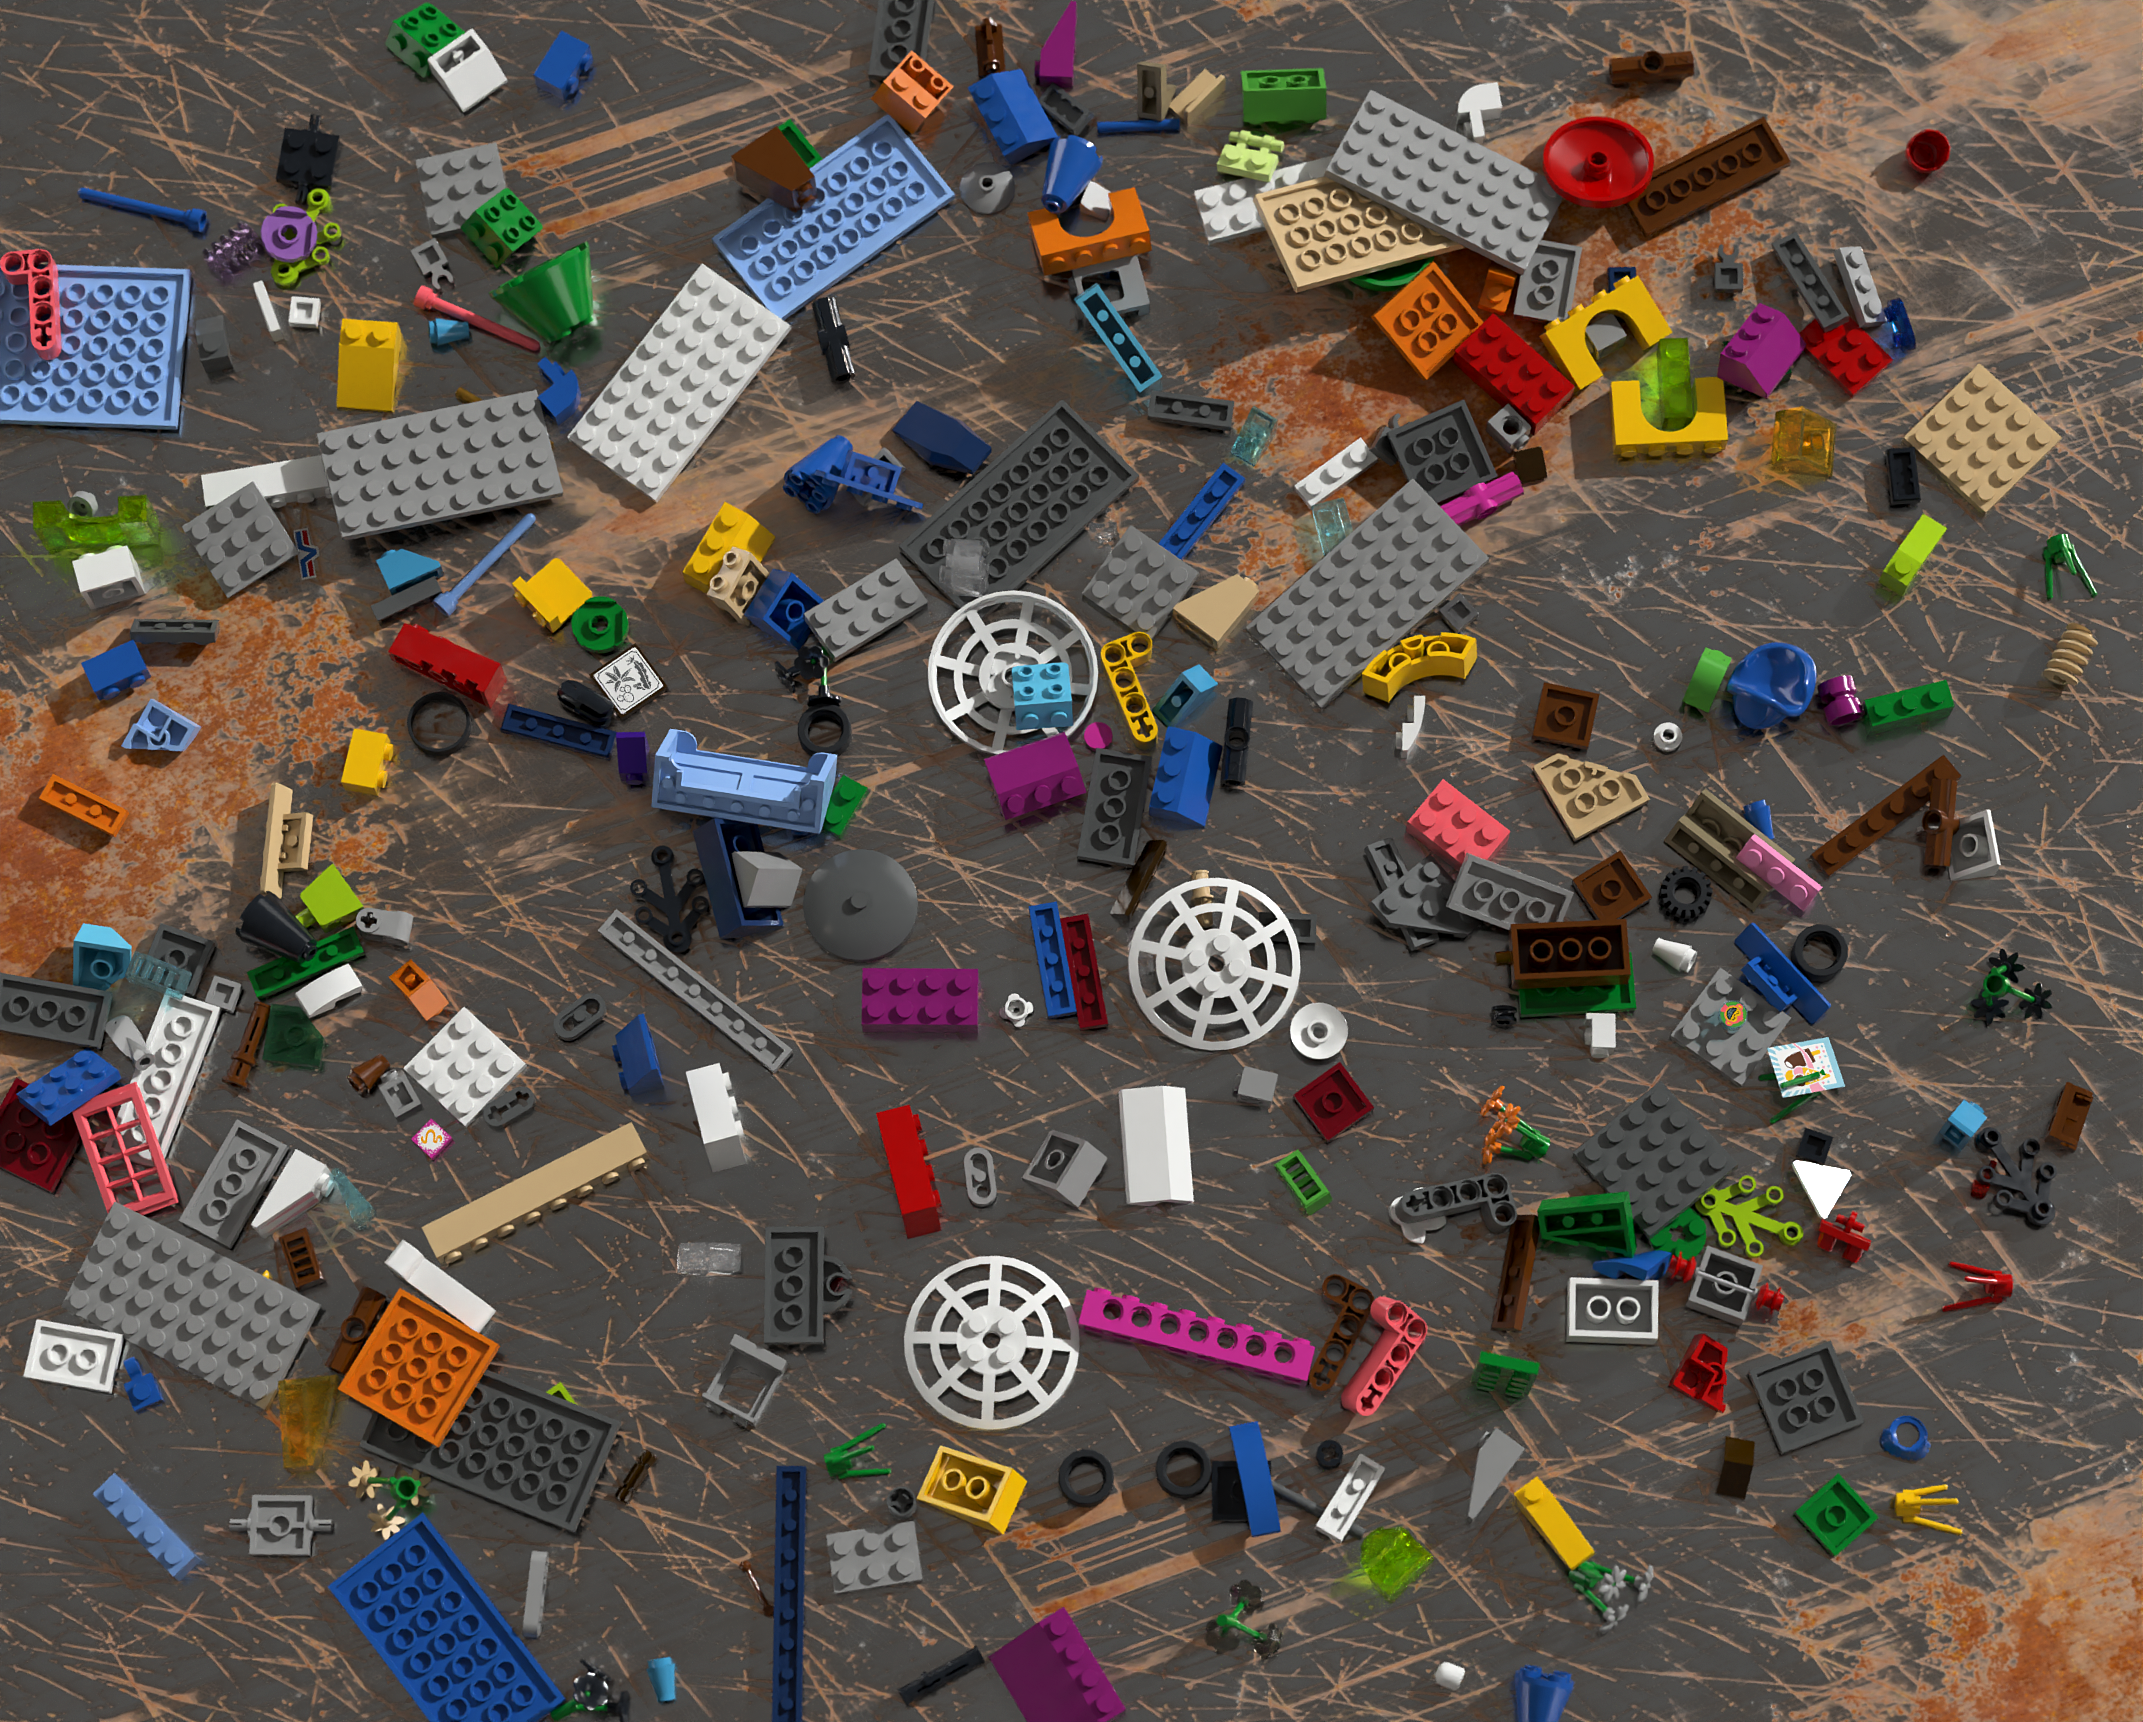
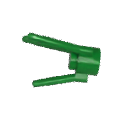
M2059 534L2049 538L2046 541L2048 549L2043 551L2046 560L2047 598H2053L2052 559L2056 563L2066 561L2071 575H2076L2075 564L2092 596H2096L2097 592L2078 558L2074 545L2070 543L2068 535Z
M1822 1069L1819 1072L1780 1084V1087H1791L1820 1078V1073L1822 1075L1826 1074ZM1775 1072L1762 1074L1758 1077L1759 1080L1777 1079ZM1821 1091L1807 1093L1777 1113L1769 1122L1771 1124L1777 1122L1811 1098L1821 1095Z
M881 1423L848 1442L831 1448L830 1453L824 1454L825 1464L830 1477L838 1475L839 1480L848 1477L891 1474L892 1471L889 1468L847 1470L852 1467V1458L871 1452L875 1447L870 1445L848 1453L847 1449L884 1429L886 1425Z

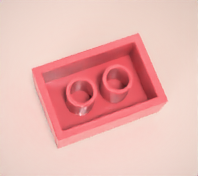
M1442 779L1407 821L1406 832L1458 872L1466 853L1491 861L1506 844L1511 832L1444 779Z

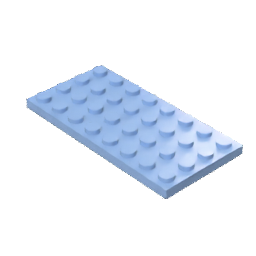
M889 114L883 116L810 168L815 176L818 198L811 207L805 210L800 209L795 213L768 198L711 238L715 247L760 303L783 321L955 199L954 192Z

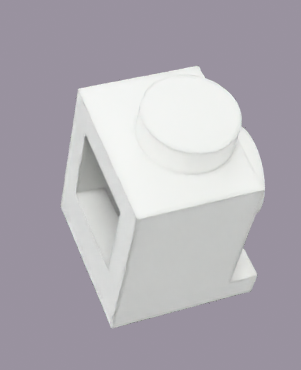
M1586 1013L1584 1025L1590 1026V1028L1585 1027V1045H1590L1591 1057L1606 1058L1609 1054H1613L1616 1048L1615 1014Z

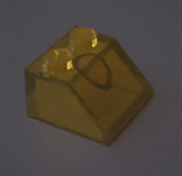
M1803 406L1777 411L1773 428L1771 465L1792 474L1832 477L1837 424Z

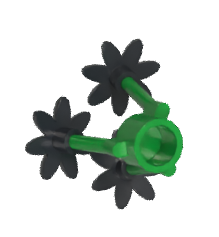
M2002 948L1999 951L2000 959L1995 957L1988 959L1995 967L1991 969L1984 979V989L1980 991L1982 1000L1973 999L1971 1001L1972 1005L1979 1008L1975 1012L1974 1018H1980L1986 1014V1021L1989 1025L1993 1022L1994 1015L2002 1019L2005 1018V1013L2000 1008L2007 1006L2009 1001L1998 999L2009 993L2023 999L2019 1006L2028 1007L2025 1018H2030L2035 1013L2038 1019H2042V1008L2051 1009L2053 1007L2050 1002L2046 1001L2052 995V991L2046 990L2042 992L2041 983L2036 984L2034 992L2028 988L2021 992L2010 987L2008 978L2014 983H2018L2019 979L2015 972L2023 971L2025 967L2021 964H2014L2018 959V952L2013 953L2008 958L2006 951Z

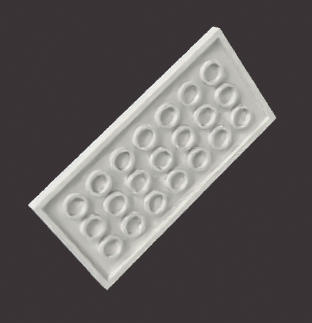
M701 264L567 436L568 440L657 503L791 330V326L707 266Z

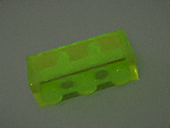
M1661 338L1656 350L1661 429H1683L1693 419L1688 338Z

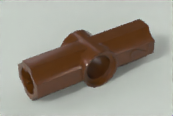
M1648 51L1643 56L1609 59L1611 84L1642 81L1652 85L1660 81V79L1694 76V58L1691 51L1665 54L1657 51ZM1654 65L1658 69L1652 71L1647 69L1645 66Z
M1932 779L1930 807L1922 818V827L1927 833L1924 865L1950 867L1952 837L1958 832L1960 827L1959 817L1955 813L1958 781Z
M362 1287L348 1318L341 1325L340 1335L325 1364L327 1368L346 1376L371 1335V1329L387 1298L385 1295L369 1287ZM361 1325L363 1326L361 1335L356 1338L349 1337L351 1327Z

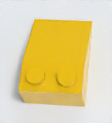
M342 319L338 356L337 409L393 413L402 333L397 322Z
M940 1445L916 1499L974 1525L1004 1535L1027 1480L1013 1468Z

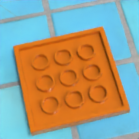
M399 1288L339 1385L338 1390L439 1448L500 1348V1345Z

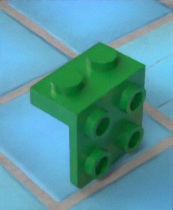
M424 3L392 22L385 46L423 78H426L432 74L427 59L465 32L430 3Z
M504 188L476 209L460 228L498 269L518 248L537 235L543 229V226L510 189Z

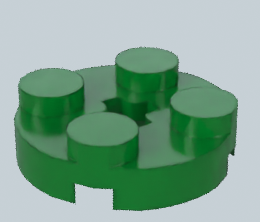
M604 596L592 597L586 600L585 604L580 606L579 609H576L571 625L574 637L581 648L599 654L621 648L629 631V622L626 612L615 600ZM598 619H603L604 623L608 624L607 628H604L603 631H597V628H592L593 624L598 623Z
M1688 1208L1649 1240L1652 1251L1662 1250L1670 1252V1260L1672 1255L1678 1257L1680 1251L1682 1252L1683 1259L1689 1260L1692 1256L1696 1258L1706 1242V1224L1697 1212ZM1678 1227L1682 1229V1234L1686 1237L1683 1240L1679 1238L1675 1242L1671 1240L1672 1234L1669 1230H1675Z

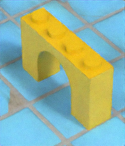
M1627 275L1615 282L1613 285L1616 289L1608 294L1605 290H1602L1590 298L1592 304L1586 308L1580 304L1568 311L1569 318L1563 322H1560L1557 318L1544 326L1547 332L1539 337L1562 375L1575 386L1574 393L1603 376L1587 349L1585 342V330L1593 316L1602 313H1613V315L1621 318L1630 328L1642 350L1647 349L1673 333L1638 275L1631 280Z
M1718 377L1695 378L1692 386L1694 419L1687 427L1674 432L1661 431L1647 422L1641 409L1639 380L1611 381L1609 404L1613 454H1621L1622 457H1633L1637 453H1649L1651 456H1660L1665 454V452H1677V454L1686 455L1693 453V451L1705 450L1706 453H1718L1725 449L1728 442L1723 380Z

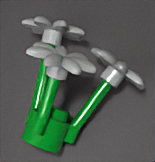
M1585 1561L1573 1571L1570 1570L1569 1579L1576 1582L1574 1588L1582 1592L1603 1613L1602 1616L1607 1622L1599 1630L1602 1631V1634H1606L1612 1628L1617 1627L1619 1620L1625 1618L1628 1605L1619 1606L1616 1611L1612 1608L1608 1609L1587 1589V1586L1592 1588L1597 1581H1600L1602 1587L1599 1589V1592L1605 1593L1603 1602L1606 1603L1611 1597L1613 1600L1618 1599V1589L1626 1587V1584L1622 1581L1624 1580L1633 1583L1634 1587L1639 1588L1640 1594L1637 1602H1641L1647 1597V1590L1650 1589L1649 1582L1652 1580L1654 1573L1652 1565H1649L1647 1572L1644 1573V1577L1638 1575L1633 1577L1627 1575L1624 1569L1619 1572V1567L1616 1565L1612 1570L1600 1566L1593 1561Z

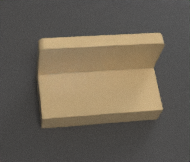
M1204 69L1170 103L1168 111L1177 119L1180 118V121L1188 127L1225 91L1226 78L1222 74L1216 78L1208 70Z

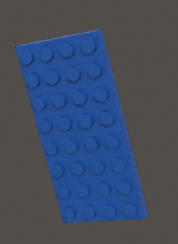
M421 1513L328 1586L430 1722H539L566 1701L562 1693L424 1513Z

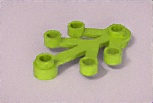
M314 189L309 193L307 197L309 207L306 213L315 223L318 214L324 213L330 208L331 200L325 190ZM316 196H323L320 202L314 201ZM277 204L273 208V213L276 212V209L287 205ZM336 223L326 224L323 231L317 233L315 246L328 241H337L341 237L339 226ZM287 228V232L284 233L287 240L297 236L291 228ZM330 229L337 230L334 235H328L327 233ZM320 246L315 248L312 255L307 259L290 263L279 261L273 257L275 263L271 267V276L280 285H290L296 281L299 272L316 265H326L330 260L329 252L325 247ZM319 253L326 254L323 259L316 258ZM282 268H289V271L286 274L280 273V270Z
M1748 1175L1741 1177L1738 1183L1720 1191L1715 1188L1711 1189L1694 1203L1696 1210L1700 1214L1710 1217L1718 1234V1243L1724 1248L1733 1246L1736 1241V1234L1733 1230L1727 1229L1721 1213L1732 1217L1746 1246L1745 1253L1753 1259L1761 1256L1764 1246L1761 1241L1756 1240L1749 1224L1779 1235L1781 1243L1788 1247L1798 1245L1803 1238V1229L1798 1223L1787 1222L1783 1224L1754 1213L1758 1209L1768 1205H1777L1782 1201L1784 1194L1782 1189L1777 1186H1772L1768 1188L1765 1194L1737 1206L1726 1202L1741 1193L1748 1195L1754 1191L1756 1181ZM1745 1180L1749 1181L1752 1184V1188L1746 1190L1742 1187L1741 1183ZM1776 1191L1779 1194V1199L1772 1200L1769 1197V1193ZM1707 1196L1712 1197L1715 1201L1714 1205H1706L1704 1198ZM1787 1229H1795L1797 1236L1794 1238L1789 1237ZM1729 1234L1732 1237V1242L1725 1243L1722 1240V1235ZM1752 1244L1757 1245L1759 1253L1754 1254L1750 1252L1749 1246Z

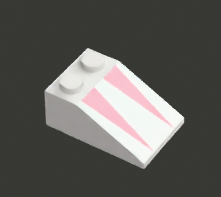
M296 1149L251 1226L259 1236L266 1239L320 1203L323 1196L327 1197L335 1184L333 1174L325 1164Z

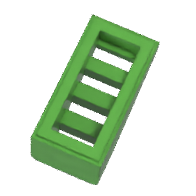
M1299 1149L1274 1165L1308 1216L1332 1201L1330 1192ZM1300 1162V1167H1298L1289 1174L1286 1172L1288 1169H1290L1291 1167ZM1305 1172L1308 1174L1296 1183L1293 1182V1180ZM1313 1182L1315 1184L1301 1193L1300 1190Z

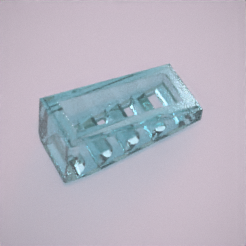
M138 951L134 952L125 974L128 982L182 1000L192 977V973ZM142 963H144L146 965L140 977L138 976V973L140 971ZM153 967H156L157 970L153 980H148ZM164 971L169 972L164 985H160L159 983ZM175 975H179L180 978L175 990L170 989Z
M335 1167L332 1170L333 1178L354 1223L359 1229H362L377 1216V1212L343 1172Z

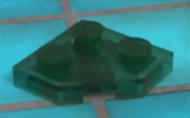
M271 1004L262 1060L268 1063L321 1068L325 1039L307 1015L297 1006Z

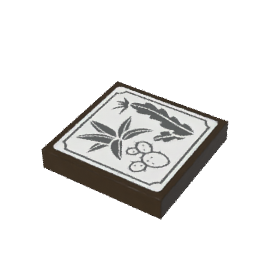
M636 643L589 674L602 695L614 702L613 710L622 721L669 690L666 683Z

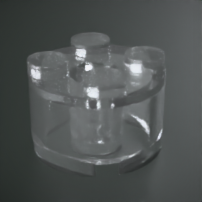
M945 539L943 555L946 556L945 566L941 565L939 571V581L944 583V593L956 596L983 597L982 592L985 593L988 584L990 563H986L984 554H989L987 541Z

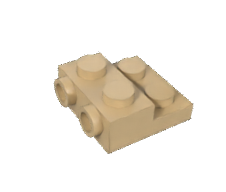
M732 547L723 556V564L719 573L710 580L707 596L719 608L727 610L738 623L748 626L750 620L744 616V613L770 573L751 552Z

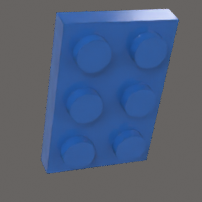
M87 1047L60 1066L53 1068L37 1081L30 1083L25 1089L17 1093V1097L22 1105L51 1126L121 1080V1076L115 1067Z

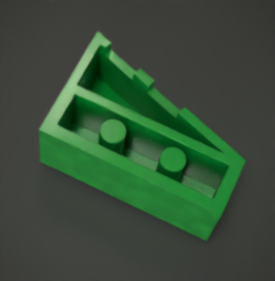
M1629 1191L1542 1200L1537 1210L1542 1239L1574 1246L1584 1245L1597 1248V1251L1606 1252V1250L1624 1254L1625 1257L1633 1258L1637 1241Z

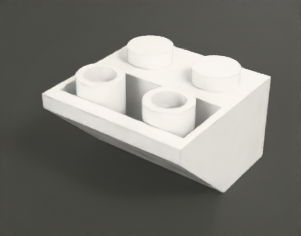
M470 29L427 59L431 73L463 113L508 82L491 52L473 29Z

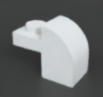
M1498 82L1476 85L1468 89L1459 101L1456 118L1457 124L1464 123L1465 137L1482 146L1485 137L1482 121L1500 119L1502 104Z

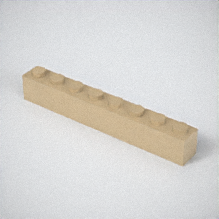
M632 1122L423 1226L422 1229L440 1263L445 1261L448 1264L461 1258V1253L470 1248L477 1250L488 1244V1239L496 1235L499 1237L508 1235L514 1231V1226L522 1222L528 1224L541 1217L540 1213L548 1209L554 1211L567 1204L566 1200L575 1195L583 1197L593 1191L592 1187L601 1182L608 1184L619 1178V1173L627 1169L634 1171L645 1165V1160L649 1159V1156Z

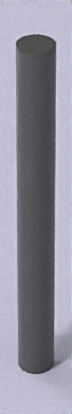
M1272 1481L1275 1496L1321 1518L1326 1508ZM1353 1523L1347 1533L1361 1540L1366 1529Z

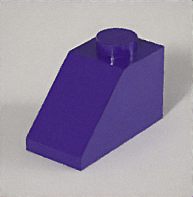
M616 732L618 771L621 781H626V784L639 785L643 781H650V748L645 732Z

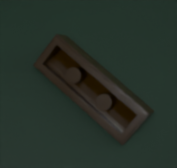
M1149 840L1146 843L1110 911L1112 916L1126 923L1131 921L1167 852L1166 841Z

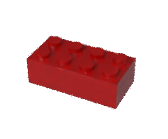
M1494 313L1454 352L1453 363L1500 406L1505 407L1509 404L1531 426L1530 433L1533 435L1573 397L1575 386Z

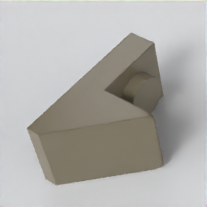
M1142 61L1137 64L1138 117L1162 121L1165 119L1176 91V85L1167 84L1165 64Z

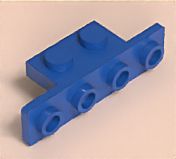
M848 450L840 477L817 469L814 475L823 477L821 482L823 484L838 488V484L841 483L847 485L846 491L860 496L866 491L872 493L871 499L887 504L888 499L897 501L895 507L910 512L913 507L919 509L923 507L922 503L894 494L902 467Z
M1755 923L1749 924L1735 939V943L1751 959L1741 971L1746 975L1749 983L1757 987L1766 997L1767 1002L1779 1012L1793 1004L1811 1024H1814L1831 1007L1826 998Z

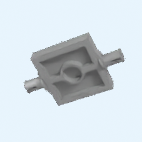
M252 1495V1507L248 1519H230V1531L248 1532L250 1538L249 1554L251 1556H310L311 1538L314 1531L331 1532L332 1520H314L312 1513L313 1497L311 1495Z

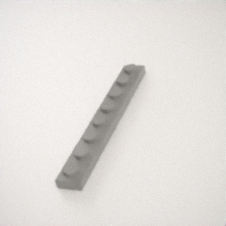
M617 909L599 928L598 933L774 1074L793 1053L789 1046Z

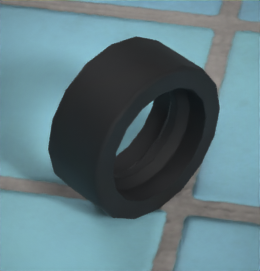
M819 703L809 707L801 715L798 722V738L802 749L809 756L822 752L835 754L839 757L847 750L852 740V728L847 714L840 707L830 703ZM821 716L835 718L841 726L839 740L829 747L815 745L808 736V728L811 722Z
M1815 924L1805 928L1798 935L1792 947L1791 959L1793 964L1811 981L1823 982L1833 979L1841 972L1848 958V945L1845 937L1837 929L1829 925ZM1824 937L1834 944L1837 956L1835 962L1830 967L1816 969L1805 961L1803 947L1811 938Z
M1182 1440L1173 1442L1162 1450L1158 1456L1155 1471L1157 1481L1163 1491L1172 1497L1186 1499L1195 1497L1203 1492L1209 1483L1212 1468L1210 1458L1201 1446L1195 1442ZM1182 1452L1195 1456L1201 1466L1198 1480L1186 1487L1177 1486L1172 1483L1166 1473L1167 1462L1170 1458Z
M1081 1449L1072 1452L1063 1460L1059 1468L1058 1484L1061 1493L1068 1502L1078 1507L1090 1508L1101 1504L1109 1497L1113 1489L1114 1472L1111 1463L1103 1454L1095 1450ZM1083 1461L1097 1464L1104 1476L1100 1490L1089 1496L1076 1493L1069 1483V1473L1072 1467Z

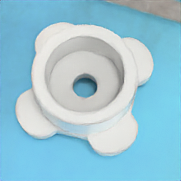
M1014 993L1009 995L1005 1007L1000 1009L999 1014L1001 1018L1012 1021L1015 1027H1022L1025 1024V1018L1033 1012L1034 1007L1031 1002H1026L1018 994ZM1015 1008L1019 1009L1018 1013L1014 1012Z

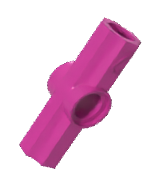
M1510 472L1488 484L1484 482L1476 484L1466 490L1463 496L1440 507L1460 526L1474 518L1480 520L1490 516L1498 510L1499 506L1524 495V490L1518 476L1514 472Z

